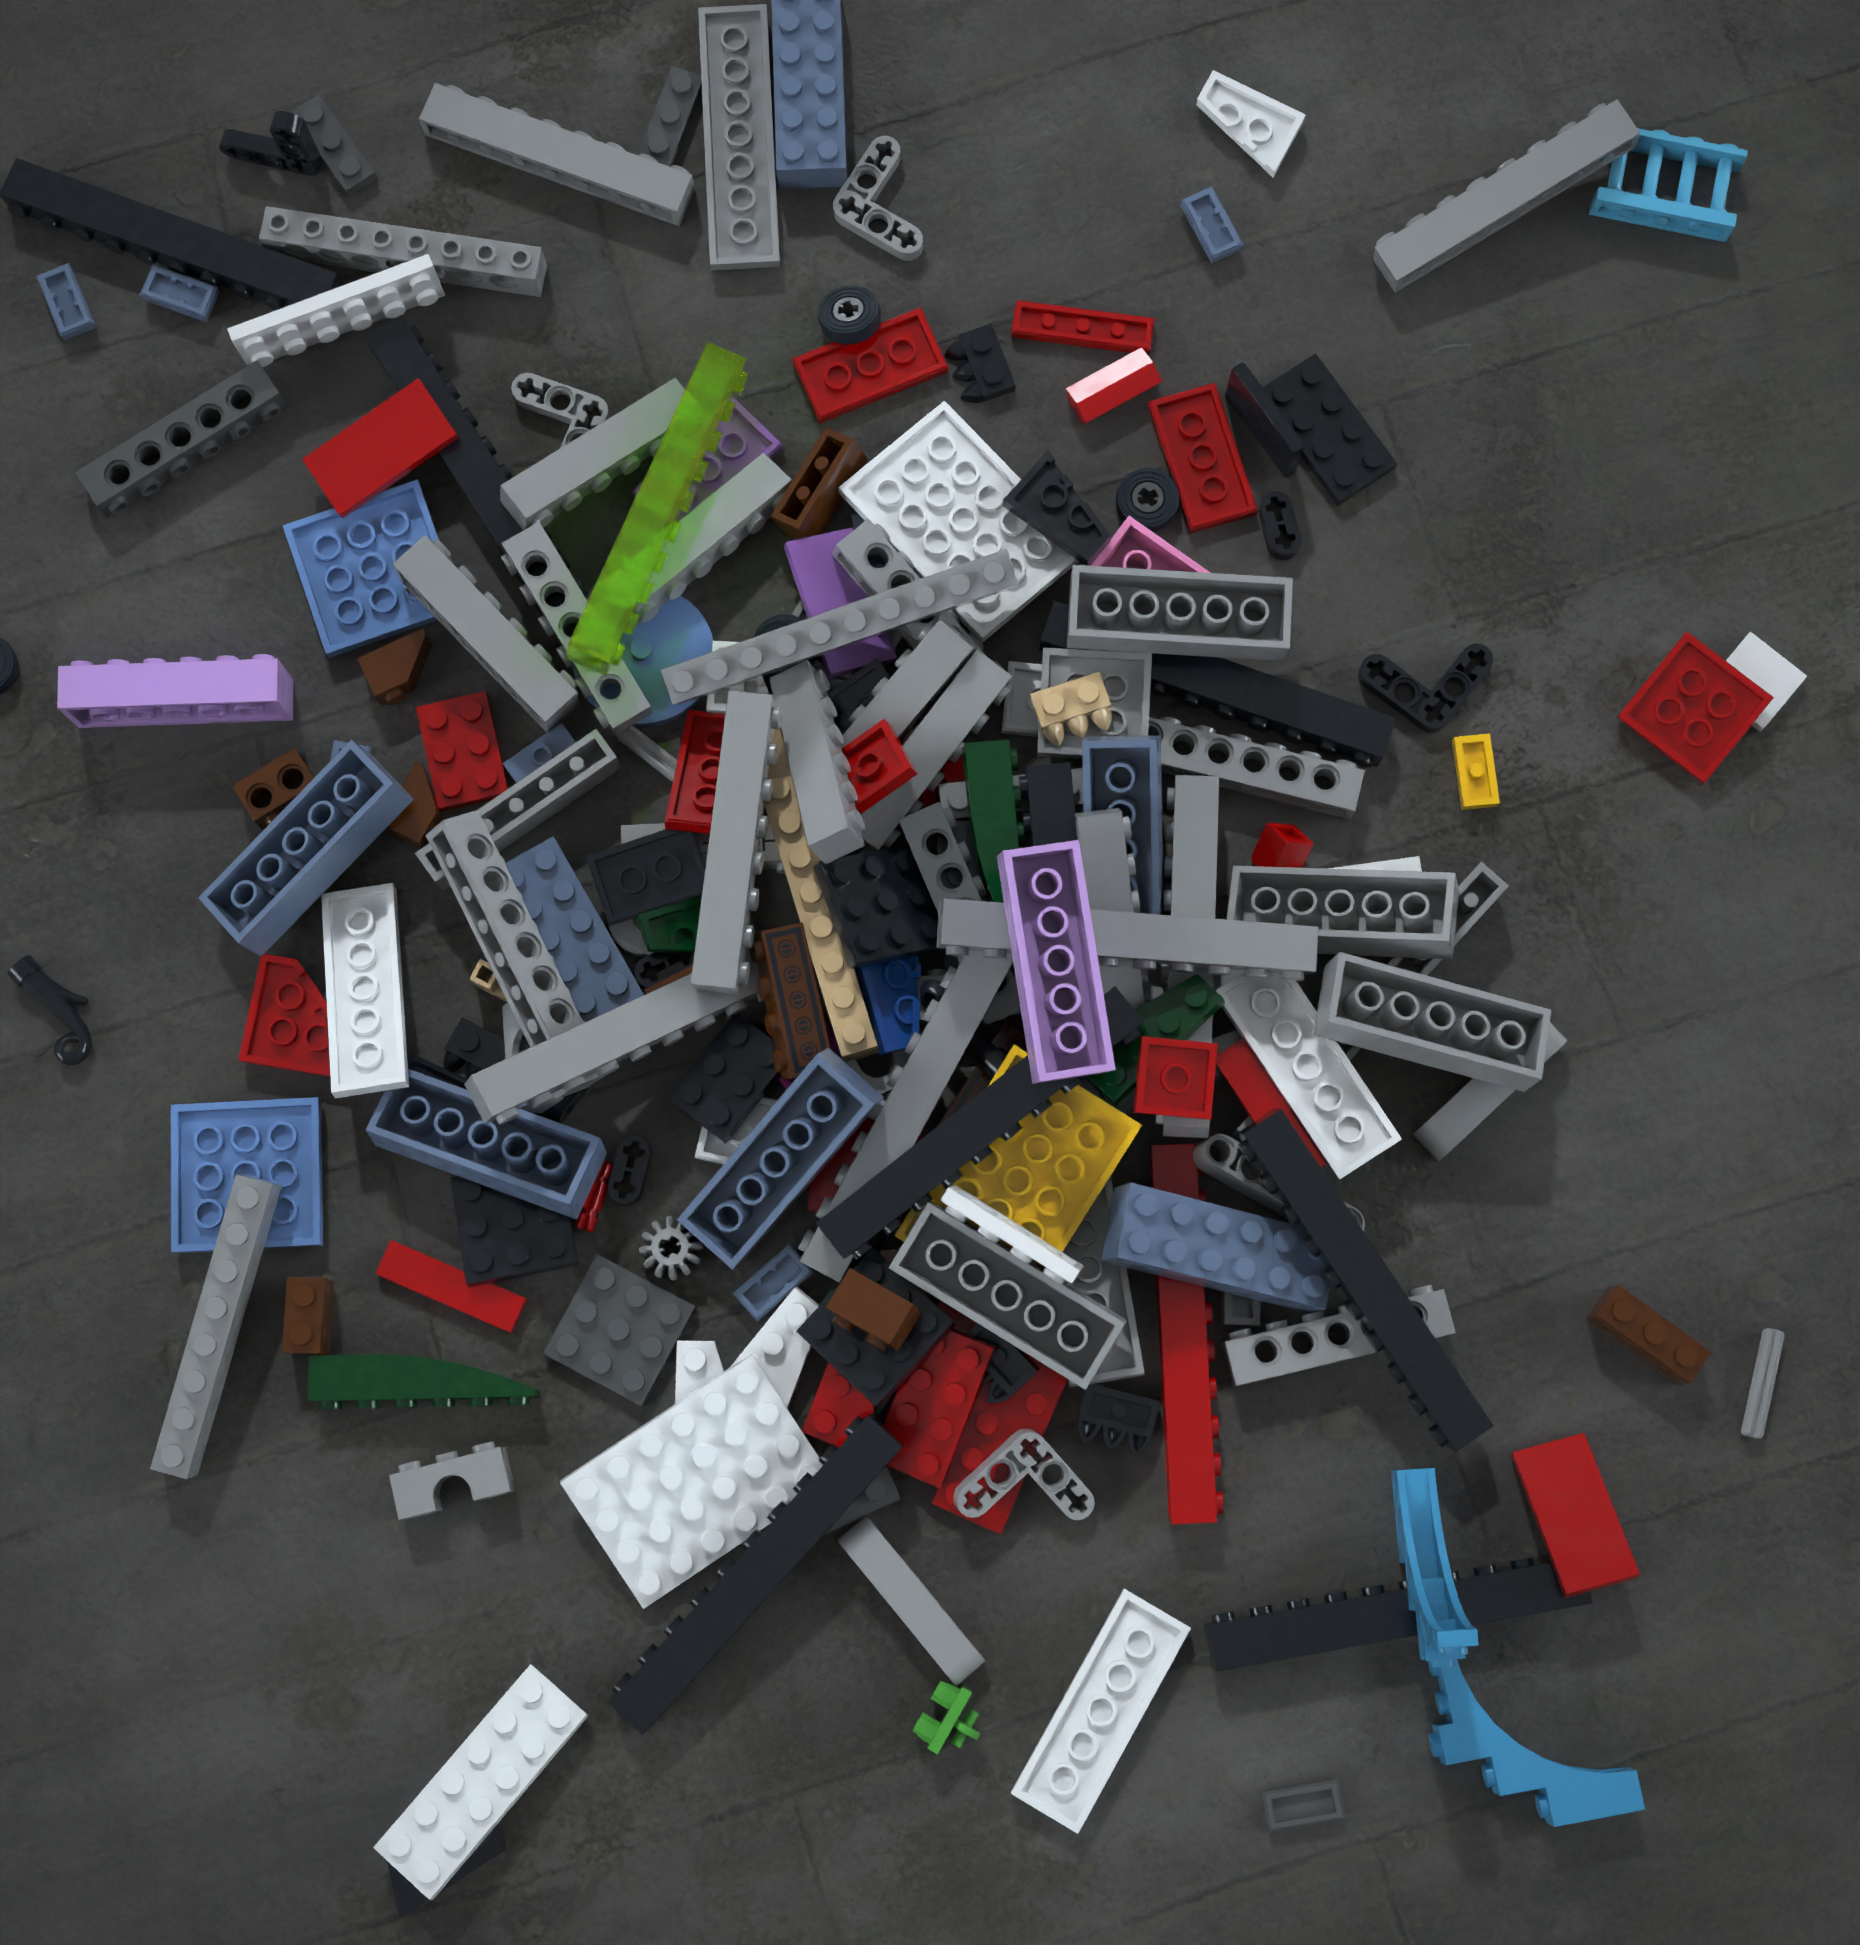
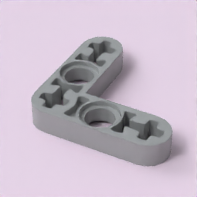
M880 136L875 138L836 195L833 201L834 218L841 226L904 261H912L917 259L923 251V235L921 231L911 223L874 203L900 163V145L898 141L890 136ZM887 149H890L891 157L885 156L880 163L879 169L876 166L879 162V151L885 152ZM864 174L874 176L877 182L873 187L865 189L858 185V178ZM850 204H854L855 212L849 211L847 214H843L842 205L849 207ZM859 215L863 217L862 224H859ZM874 219H883L887 222L888 227L882 233H874L869 229L868 225ZM894 228H897V237L893 235ZM910 237L914 239V246L908 245L906 248H902V240L907 241Z
M533 373L520 374L512 382V394L519 406L570 424L560 448L589 431L587 429L589 418L586 411L592 412L595 407H598L601 415L593 417L590 424L591 429L610 418L607 403L599 396ZM529 385H533L537 394L529 393L527 397H524L521 388L527 389ZM563 394L571 399L569 406L564 410H556L551 406L553 398L557 395ZM540 395L544 396V404H541Z
M1029 1428L1020 1429L1011 1435L956 1487L953 1494L954 1504L963 1515L971 1518L980 1517L1028 1473L1055 1505L1070 1519L1082 1520L1088 1517L1094 1509L1095 1502L1091 1491L1045 1439ZM1026 1439L1031 1442L1035 1439L1036 1441L1033 1442L1032 1446L1043 1458L1036 1462L1027 1452H1023L1020 1455V1452L1023 1450L1020 1444L1022 1440ZM997 1463H1006L1009 1467L1007 1479L1000 1483L993 1482L990 1478L992 1467ZM1051 1464L1059 1465L1061 1468L1060 1479L1054 1484L1045 1483L1042 1478L1043 1470ZM983 1478L984 1482L994 1491L989 1494L983 1489L976 1496L979 1503L975 1507L971 1504H967L964 1507L963 1505L967 1502L964 1495L968 1491L976 1494L981 1490L983 1486L978 1480ZM1066 1486L1076 1496L1083 1495L1080 1499L1083 1504L1081 1508L1070 1507L1072 1504L1071 1500L1062 1492Z

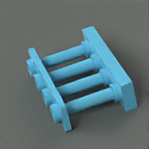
M1637 128L1640 136L1636 147L1630 151L1649 155L1642 194L1625 192L1621 189L1627 152L1612 161L1607 187L1599 186L1591 202L1589 215L1726 242L1735 228L1737 214L1729 213L1724 209L1731 171H1740L1747 159L1748 151L1739 149L1733 144L1719 145L1704 142V140L1698 137L1684 138L1670 135L1664 130L1649 131ZM1662 158L1683 162L1676 201L1659 199L1656 196ZM1697 165L1717 168L1710 208L1694 206L1690 203Z

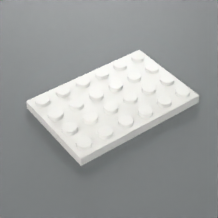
M945 401L838 487L839 494L864 520L869 518L874 525L879 524L886 530L890 537L889 543L897 552L902 551L910 558L914 565L912 570L920 579L1007 549L1020 586L953 609L961 622L981 643L1070 570L1073 565L1079 562L1003 507V499L1021 479Z
M750 1354L561 1479L560 1484L644 1609L743 1543L756 1529L760 1531L772 1522L767 1519V1516L781 1501L788 1505L797 1495L793 1487L807 1472L814 1476L823 1465L818 1461L820 1459L759 1364L753 1355Z

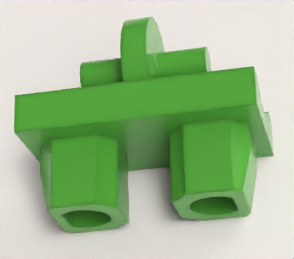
M940 1680L931 1696V1700L948 1709L945 1716L939 1722L922 1712L913 1728V1732L928 1743L927 1749L938 1755L953 1727L957 1729L951 1740V1743L961 1748L967 1735L978 1740L981 1733L972 1726L979 1713L969 1708L962 1721L958 1719L972 1694L971 1689L964 1685H961L959 1688Z

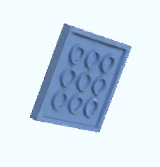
M418 479L382 491L344 519L339 516L335 508L282 525L328 658L438 621L399 581L393 567V563L424 535L432 543L436 539L439 540Z
M319 1097L171 1105V1253L214 1251L236 1174L249 1175L282 1184L264 1249L323 1246L322 1102Z

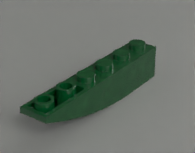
M1009 740L965 743L962 752L968 820L975 858L989 902L1004 903L997 855L1004 850L1018 849L1019 845L1024 844L1025 841L1023 822L1017 823L1015 808H1021L1020 786H1013L1012 771H1018L1016 749H1010Z
M392 1354L309 1356L308 1401L319 1403V1409L321 1410L342 1409V1402H357V1409L380 1408V1401H395L394 1408H417V1400H432V1407H455V1400L470 1399V1406H493V1399H507V1405L519 1406L530 1405V1398H540V1390L495 1373L459 1363Z

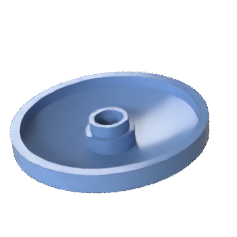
M681 595L675 600H669L659 608L658 613L653 619L648 622H642L635 629L606 601V597L592 607V610L651 706L652 714L633 724L634 727H654L670 723L684 716L688 710H692L703 697L681 705H672L661 673L662 669L712 652L714 640L708 623L690 601ZM579 625L574 638L583 633V625ZM591 653L584 658L583 665L590 669L597 668L602 663L603 658L599 654ZM573 666L575 678L580 677L575 667ZM608 684L603 688L601 695L605 699H615L620 695L621 688L616 684ZM592 695L586 698L595 709L598 708Z

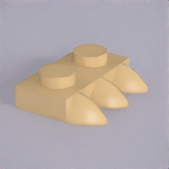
M1100 672L1030 694V700L1043 735L1049 742L1058 747L1064 738V724L1075 736L1081 739L1087 733L1088 716L1100 729L1107 731L1110 727L1112 719L1111 702Z

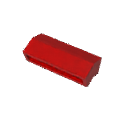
M1141 347L1067 387L1066 393L1069 404L1083 425L1163 381L1153 361Z

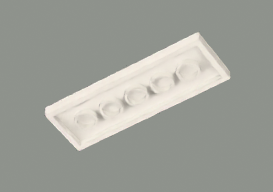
M426 254L227 328L234 346L247 366L258 360L260 365L265 367L271 364L274 359L287 354H300L309 346L320 342H332L346 332L367 329L373 322L384 318H396L404 314L405 310L419 305H431L438 298L445 296L430 256Z
M393 883L323 893L321 900L331 1093L335 1098L409 1087L396 887Z
M1245 972L1215 990L1224 998L1225 1004L1222 1008L1326 1160V1165L1336 1180L1339 1181L1401 1141L1402 1138L1337 1041L1313 1035L1317 1011L1297 981L1281 979L1282 973L1268 972L1267 978L1245 977Z
M1123 1589L1016 1781L1011 1794L1078 1834L1191 1628Z
M530 1664L373 1848L429 1900H433L589 1715Z

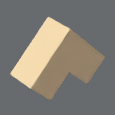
M480 959L470 977L471 982L477 988L508 1002L489 963Z

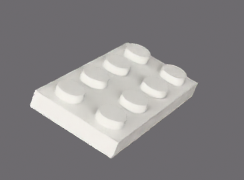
M957 1185L948 1187L941 1199L942 1202L948 1205L945 1209L948 1214L963 1223L971 1219L979 1224L978 1232L995 1243L1001 1241V1239L1013 1246L1010 1252L1014 1256L1028 1264L1033 1260L1039 1262L1046 1267L1043 1273L1061 1285L1066 1280L1073 1283L1084 1265Z

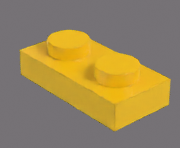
M1490 733L1454 737L1452 746L1461 810L1497 807L1500 804Z

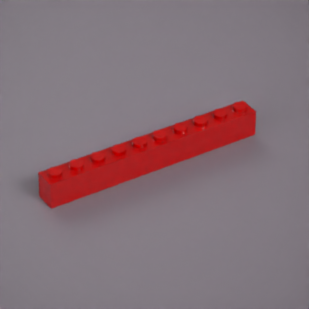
M1196 1143L1151 1145L1149 1148L1151 1188L1206 1202L1205 1190H1199L1198 1175H1204V1172L1196 1166L1193 1160V1151ZM1155 1275L1169 1524L1217 1523V1515L1223 1514L1222 1491L1216 1492L1215 1476H1221L1220 1453L1213 1452V1438H1219L1218 1415H1211V1400L1217 1399L1216 1378L1209 1377L1208 1362H1214L1215 1360L1213 1339H1207L1206 1324H1212L1213 1320L1211 1301L1205 1302L1204 1287Z

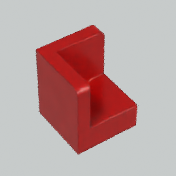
M1266 823L1251 856V861L1256 866L1303 868L1314 843L1294 824Z

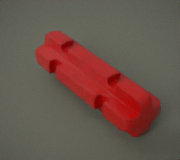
M603 1161L582 1207V1211L575 1220L576 1228L587 1232L595 1230L598 1220L596 1213H600L608 1189L606 1182L607 1179H610L613 1167L612 1163Z

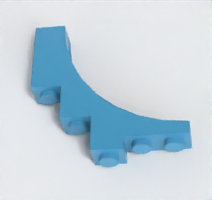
M1435 1468L1391 1471L1399 1563H1405L1409 1610L1416 1611L1420 1659L1431 1661V1668L1455 1667V1659H1466L1465 1654H1468L1467 1646H1479L1478 1631L1470 1624L1463 1611L1452 1578L1442 1529Z
M1455 1659V1667L1431 1668V1661H1428L1432 1677L1437 1676L1440 1691L1435 1692L1437 1708L1440 1715L1446 1716V1721L1432 1723L1433 1733L1428 1734L1431 1753L1433 1757H1439L1440 1763L1451 1765L1486 1758L1487 1764H1482L1481 1766L1486 1787H1492L1493 1793L1499 1796L1539 1789L1540 1794L1535 1795L1539 1817L1541 1819L1545 1818L1546 1823L1553 1827L1645 1810L1637 1770L1629 1767L1608 1769L1573 1767L1537 1755L1518 1744L1493 1722L1476 1701L1461 1673L1457 1659Z

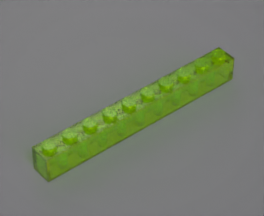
M707 341L568 643L566 659L606 676L611 665L618 667L626 649V646L621 645L626 633L632 636L640 618V615L635 613L640 602L646 605L654 587V584L649 582L653 572L660 574L668 556V553L663 552L667 541L675 542L682 523L678 522L677 519L681 511L688 513L695 497V493L691 491V488L695 481L702 482L709 465L708 462L704 461L708 451L715 453L722 437V433L718 431L721 422H729L736 405L731 400L735 392L742 394L747 383L749 374L744 372L747 358Z

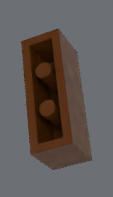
M827 427L824 429L771 514V518L786 536L797 540L823 533L844 499L839 494L838 487L863 468L868 461L855 440Z
M1618 1284L1605 1290L1587 1316V1319L1679 1385L1691 1383L1712 1353Z

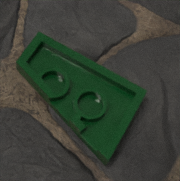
M702 895L642 913L636 917L648 952L695 953ZM750 916L749 925L754 926V933H756L757 931L755 925L753 923L752 917Z

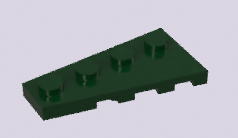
M1198 974L1190 977L1135 1009V1012L1144 1022L1139 1027L1142 1034L1126 1047L1120 1042L1112 1048L1116 1070L1087 1075L1086 1077L1117 1106L1136 1088L1140 1037L1187 1040L1225 1004L1224 998Z

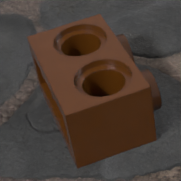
M293 748L235 783L232 787L253 821L263 830L315 776L304 758ZM303 776V783L300 787L288 789L289 781L293 777ZM263 795H272V801L267 807L257 808V802Z

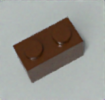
M851 1268L847 1271L826 1306L835 1315L832 1322L850 1333L854 1331L855 1327L867 1334L864 1340L883 1352L887 1346L898 1352L921 1314V1311L914 1304Z
M287 1277L282 1353L309 1356L329 1355L334 1281L326 1278Z

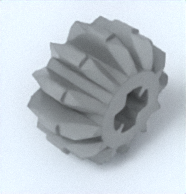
M667 1216L665 1220L666 1229H663L657 1221L652 1222V1227L656 1230L657 1234L655 1236L648 1232L642 1234V1238L651 1242V1246H642L639 1248V1252L644 1255L653 1254L643 1264L647 1269L658 1264L655 1270L656 1277L661 1278L668 1268L669 1278L673 1281L677 1280V1268L679 1267L686 1276L691 1274V1270L686 1265L687 1261L689 1260L697 1265L701 1262V1259L691 1254V1252L703 1250L704 1247L701 1242L690 1243L696 1237L690 1231L685 1233L687 1228L680 1222L677 1228L674 1229L673 1217ZM674 1239L679 1240L680 1242L676 1243L681 1248L678 1255L671 1253L668 1258L664 1257V1254L667 1253L663 1249L665 1242L671 1244Z

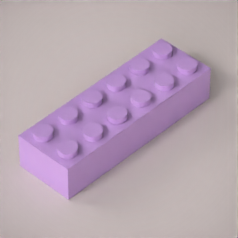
M257 654L252 656V659L238 660L235 656L223 655L216 657V661H202V659L197 657H182L180 662H166L160 658H147L143 660V663L131 664L126 660L112 659L108 660L107 664L93 665L92 662L78 660L72 661L71 666H58L57 708L78 728L293 721L294 679L278 658L268 654Z
M1079 840L1002 851L997 855L1032 1084L1116 1070Z

